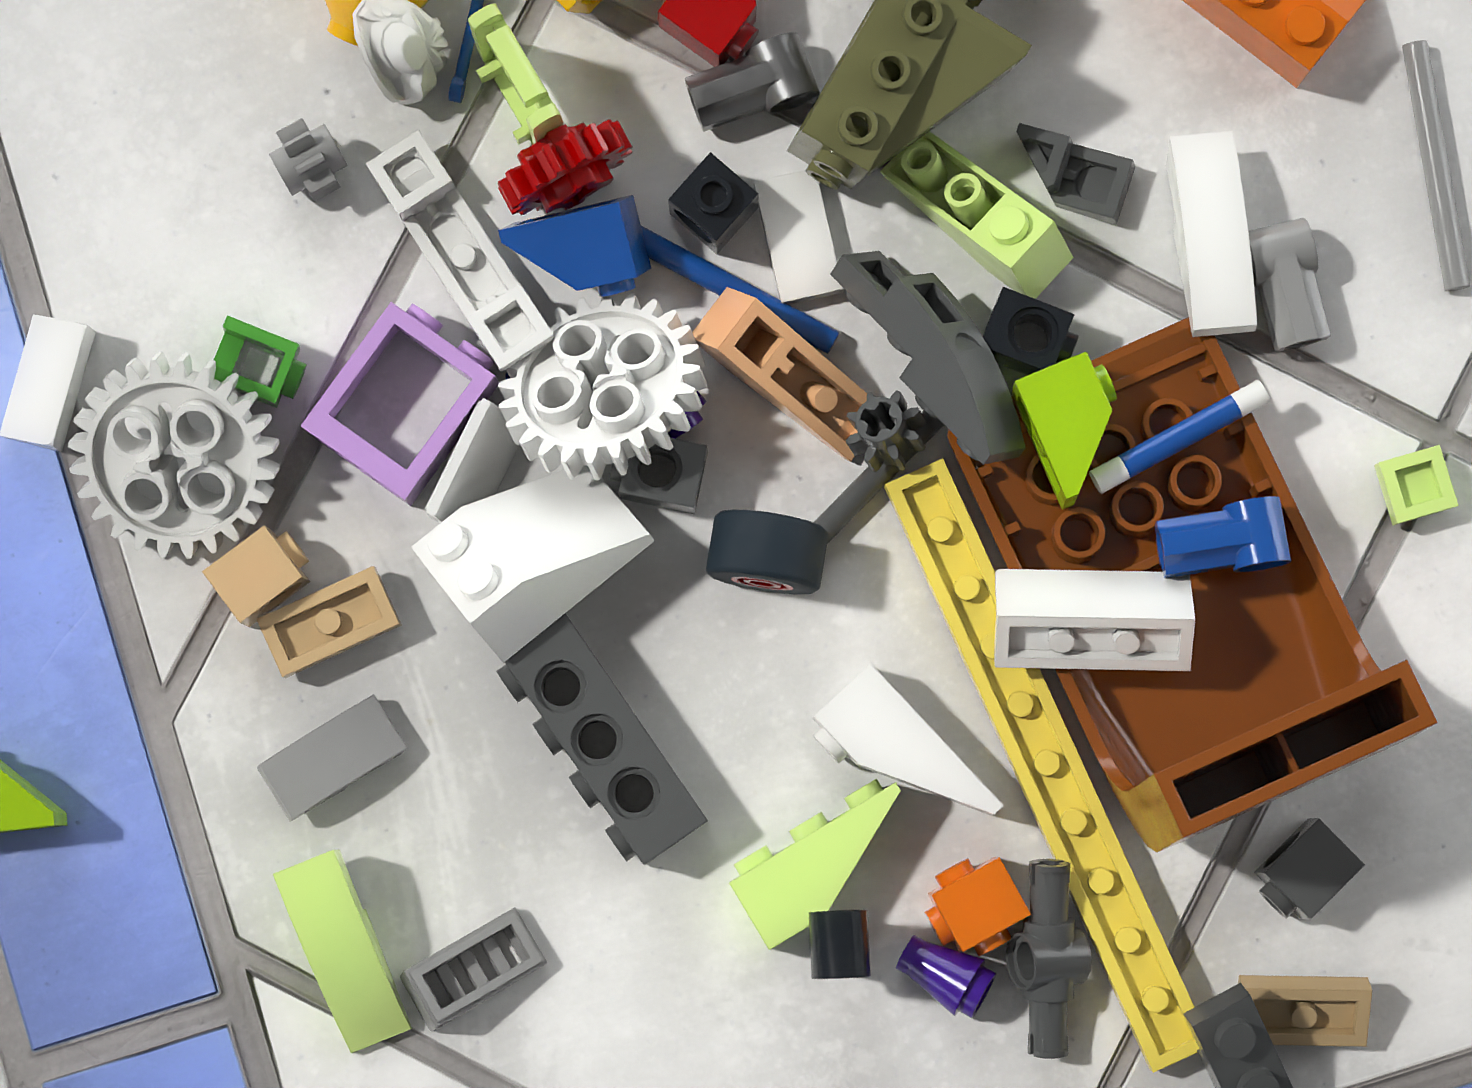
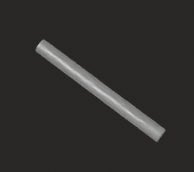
M1426 40L1414 41L1402 45L1444 290L1456 291L1470 287L1428 43Z

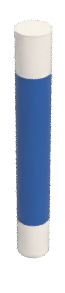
M1256 380L1089 471L1090 477L1097 490L1102 494L1270 402L1269 395L1263 384Z

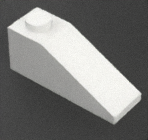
M869 664L813 717V720L821 727L813 737L838 764L848 756L859 767L988 815H995L1004 806L872 664Z

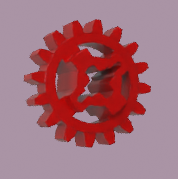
M607 119L598 126L595 123L586 126L584 122L573 127H567L564 124L547 132L542 139L532 146L521 150L517 155L521 165L505 173L506 177L497 183L498 189L512 215L518 212L520 215H525L535 208L537 211L545 209L546 213L559 208L568 210L583 203L587 197L609 185L614 180L610 169L624 163L623 159L633 153L631 150L633 146L618 120L612 122L611 119Z

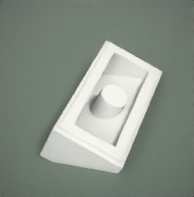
M33 314L0 430L1 437L62 452L95 336V330L88 325Z
M484 398L481 401L478 400L425 507L427 515L439 523H442L460 507L495 495L520 445L515 444L499 406Z

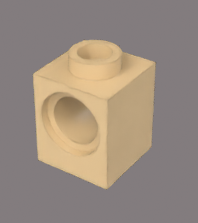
M266 526L258 529L202 571L239 623L247 627L252 626L257 622V618L268 614L310 583V580L301 569V567L309 562V559L287 531L277 537Z

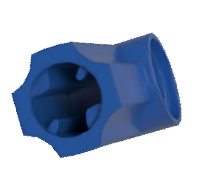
M1280 497L1252 498L1222 507L1223 511L1156 521V545L1164 578L1233 568L1234 572L1239 573L1252 572L1289 564L1291 556Z

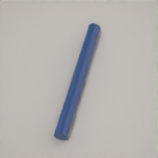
M641 226L645 246L651 260L718 296L723 293L726 287L757 298L810 345L829 354L840 334L839 331L787 303H781V300Z

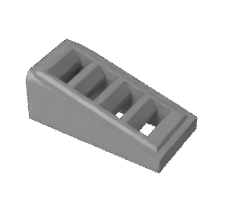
M514 907L406 969L400 975V979L427 1027L433 1032L547 964V961L517 909ZM501 931L505 933L521 961L520 964L513 968L509 965L493 937ZM479 944L498 974V977L491 981L488 980L471 951L472 948ZM458 958L475 988L474 991L467 995L448 964ZM434 971L452 1001L451 1004L442 1008L425 976Z

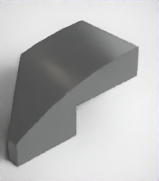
M1019 123L1016 132L1055 206L1117 225L1136 167L1133 159L1073 144L1070 136Z

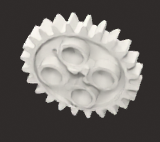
M630 293L624 299L621 306H615L611 295L604 296L600 301L599 307L592 309L584 297L579 298L577 313L571 316L560 307L554 309L557 323L549 327L555 336L554 339L507 368L510 379L501 381L498 384L504 401L499 404V408L507 422L506 426L515 444L521 445L528 460L532 461L540 458L545 470L549 473L562 463L569 479H574L580 473L583 466L586 465L589 467L595 480H600L606 464L614 463L621 476L627 474L629 458L636 456L645 465L651 464L649 448L654 444L671 450L673 444L668 432L671 429L687 432L690 430L691 426L684 411L701 410L702 404L697 391L707 388V382L701 370L706 365L690 326H682L679 316L674 309L663 314L656 299H652L641 309L635 293Z
M157 352L150 361L148 372L137 357L133 358L125 366L126 378L114 369L109 372L102 380L106 391L94 387L85 398L92 409H82L74 418L73 422L86 432L76 433L68 442V447L85 455L78 458L69 468L70 473L89 477V481L77 493L78 497L90 498L97 496L101 503L91 517L94 520H98L111 514L116 519L110 535L113 538L122 535L127 529L135 532L134 550L140 551L150 538L157 540L160 558H165L174 543H179L186 559H190L197 551L200 540L213 554L222 545L223 534L234 542L239 540L245 531L242 521L254 525L263 512L256 502L268 503L275 489L263 480L274 479L280 470V464L263 457L274 453L280 443L277 438L260 435V432L272 420L271 414L252 416L249 409L258 397L257 392L253 391L238 397L233 391L237 385L239 375L233 373L222 383L214 379L216 361L212 359L200 372L192 370L190 353L184 352L175 367L170 368L164 353ZM162 402L168 403L171 407L172 419L170 425L165 409L161 406ZM200 411L206 414L212 420L214 432L201 433L195 430L188 421L187 412ZM133 417L142 420L148 426L151 438L145 440L132 436L126 428L125 418ZM169 444H171L173 455H165L164 453ZM176 457H185V462L179 469ZM204 472L217 476L223 482L225 492L216 494L205 490L199 482L198 474ZM148 479L154 482L160 488L162 499L152 500L143 496L137 488L136 480ZM179 486L183 500L188 506L187 509L181 508L178 504L177 492Z

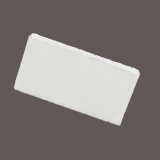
M805 170L754 181V190L759 193L758 208L781 303L790 305L842 293L843 287L830 275L837 264L819 182L809 176Z

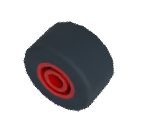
M723 510L714 517L706 572L713 579L743 588L782 594H812L818 591L821 586L828 532L821 525L793 516L755 510Z

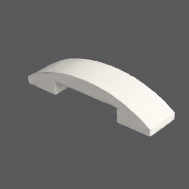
M419 130L366 163V166L501 372L554 339L553 332L522 285L518 283Z

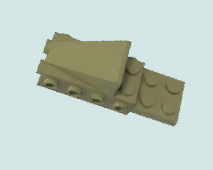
M874 0L789 145L787 152L809 164L805 170L806 173L819 183L834 190H838L841 184L852 189L860 181L1000 81L1027 55L1032 45L973 10L974 7L979 6L982 0Z

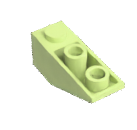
M930 131L893 157L880 171L893 186L982 267L1016 292L1036 299L1074 258L1052 219Z
M876 778L844 798L850 808L848 811L829 822L823 813L820 812L789 831L795 843L775 855H772L767 845L734 864L740 876L730 881L729 884L769 950L809 927V912L829 911L901 790L896 782L883 789Z

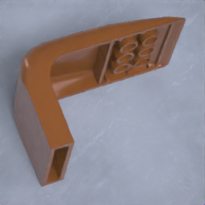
M1189 317L1091 360L1093 367L1102 364L1107 370L1113 383L1117 400L1110 402L1112 413L1073 506L1061 509L1012 396L1026 447L1018 458L983 465L980 461L971 458L961 450L957 444V437L948 429V441L1008 569L1163 572L1159 563L1156 545V521L1223 511L1222 507L1252 498L1280 497L1291 556L1289 564L1252 572L1239 573L1234 572L1233 568L1190 575L1195 613L1190 671L1055 669L1116 798L1138 835L1155 852L1158 853L1382 752L1438 723L1408 660L1381 671L1365 647L1252 412L1102 494L1095 487L1089 471L1240 389L1215 335L1192 337Z

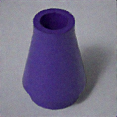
M916 935L911 937L896 965V969L907 974L952 1015L956 1016L958 1012H961L970 1018H973L979 1010L997 975L996 972L984 966L986 959L925 941Z

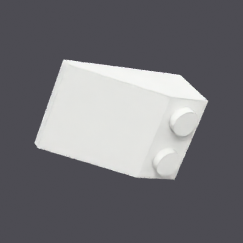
M584 465L574 479H569L566 471L562 470L462 506L411 548L467 621L504 663L655 540L602 478L595 480L589 467Z

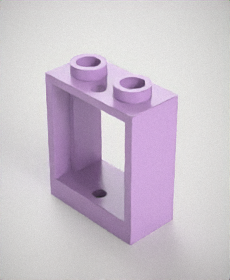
M390 302L301 424V427L409 506H412L458 442L478 400L481 401L482 398L488 400L498 387L499 382L496 376L488 371L494 364V361L478 348L465 340L462 341L458 348L454 347L437 335L443 325L423 309L412 303L405 312ZM398 330L471 381L407 470L334 419Z

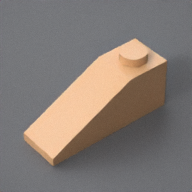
M726 287L692 333L696 343L739 380L845 460L851 462L855 456L845 440L850 435L858 433V431L852 426L847 418L848 412L858 411L862 404L867 401V393L761 301L753 296Z

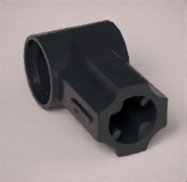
M868 910L809 912V950L812 979H842L871 976Z

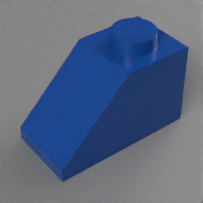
M633 195L514 222L498 230L501 243L576 291L597 287L599 297L610 296L636 288L634 278L651 269Z

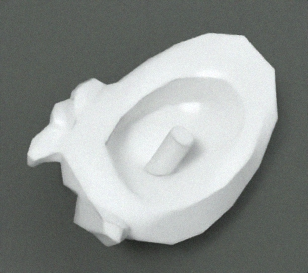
M362 0L352 14L354 36L375 83L383 95L392 103L398 102V104L408 105L422 101L436 86V73L448 61L443 52L448 43L442 36L444 30L440 27L441 22L437 17L431 18L417 5L408 0Z

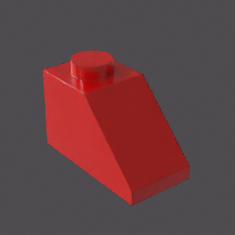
M666 0L658 10L659 27L714 67L725 64L730 56L735 60L743 57L759 33V30L753 26L756 22V0Z

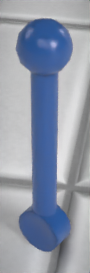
M484 0L471 1L468 18L483 8ZM468 18L455 74L451 80L448 101L462 103L464 97L466 77L475 43Z

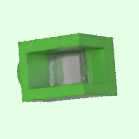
M227 315L223 324L225 333L214 358V361H216L214 379L222 383L228 376L237 373L239 379L234 389L235 392L245 395L256 391L258 394L256 400L275 408L278 407L282 395L294 399L307 367L306 363L297 360L300 345Z

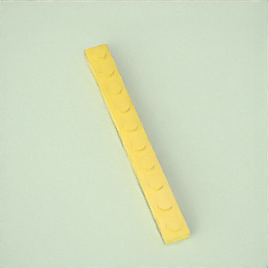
M942 458L884 485L885 491L1053 859L1064 860V862L1070 863L1069 894L1150 1071L1154 1073L1198 1053L1199 1047L1183 1013L1194 1008L1192 1000L1040 669L995 667V570L944 459Z

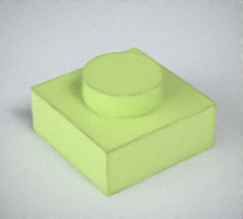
M1440 445L1385 460L1374 465L1392 526L1459 506Z

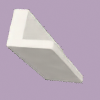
M996 570L995 667L1158 671L1191 670L1195 613L1190 575L1164 578L1163 572Z

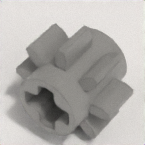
M303 118L276 132L283 146L269 153V156L292 196L307 188L315 202L341 188L334 173L348 165L325 124L310 131Z

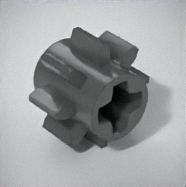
M898 390L891 395L890 399L876 397L872 392L867 393V401L862 404L858 411L848 412L847 418L858 433L850 435L845 441L854 456L865 453L864 460L870 470L875 473L881 468L882 464L888 466L896 465L898 469L903 471L905 470V461L913 455L914 451H924L926 448L920 436L914 432V430L922 428L926 424V420L918 407L907 410L908 403Z

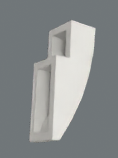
M1233 131L1170 136L1166 169L1175 213L1173 233L1192 337L1254 332L1257 328L1251 249Z

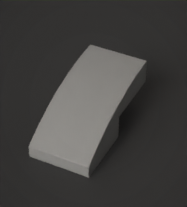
M373 694L258 765L257 769L291 822L344 791L353 782L401 755L407 749V746Z

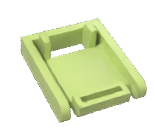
M495 3L490 4L473 13L468 18V23L478 53L485 66L476 70L482 84L494 79L520 123L521 127L512 132L518 145L527 140H530L533 145L542 139L547 132L562 126V116L549 97L546 88L510 27L503 19V15Z

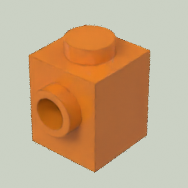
M993 857L975 868L972 866L969 858L936 875L935 878L940 887L928 893L934 907L925 911L929 923L943 946L954 941L959 951L964 952L973 947L978 956L984 955L1009 941L1011 935L1007 928L1031 915L1000 857Z

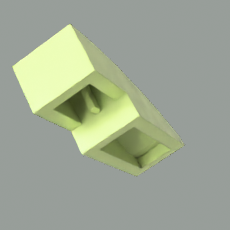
M340 849L331 850L273 873L307 960L350 1052H356L412 1029L366 909H363Z

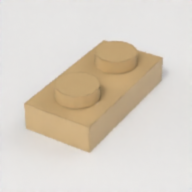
M374 566L256 619L283 678H288L402 626L380 575Z
M1238 976V984L1241 982L1251 995L1273 1045L1367 1047L1372 988L1368 977Z

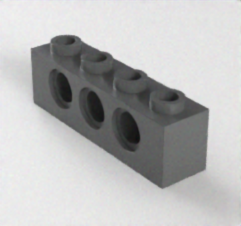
M566 613L506 660V665L496 671L517 703L528 696L542 717L532 725L551 753L556 755L564 749L571 758L578 771L570 775L569 779L588 807L592 808L601 802L614 824L605 829V831L626 862L637 855L642 864L646 865L708 822ZM559 670H568L575 673L580 682V691L577 698L565 706L551 704L547 700L544 691L548 677ZM597 722L610 725L614 729L617 738L613 752L602 759H592L586 756L580 744L584 729L590 724ZM630 775L644 776L649 780L653 788V799L650 805L643 811L636 813L624 810L619 805L616 796L619 783Z

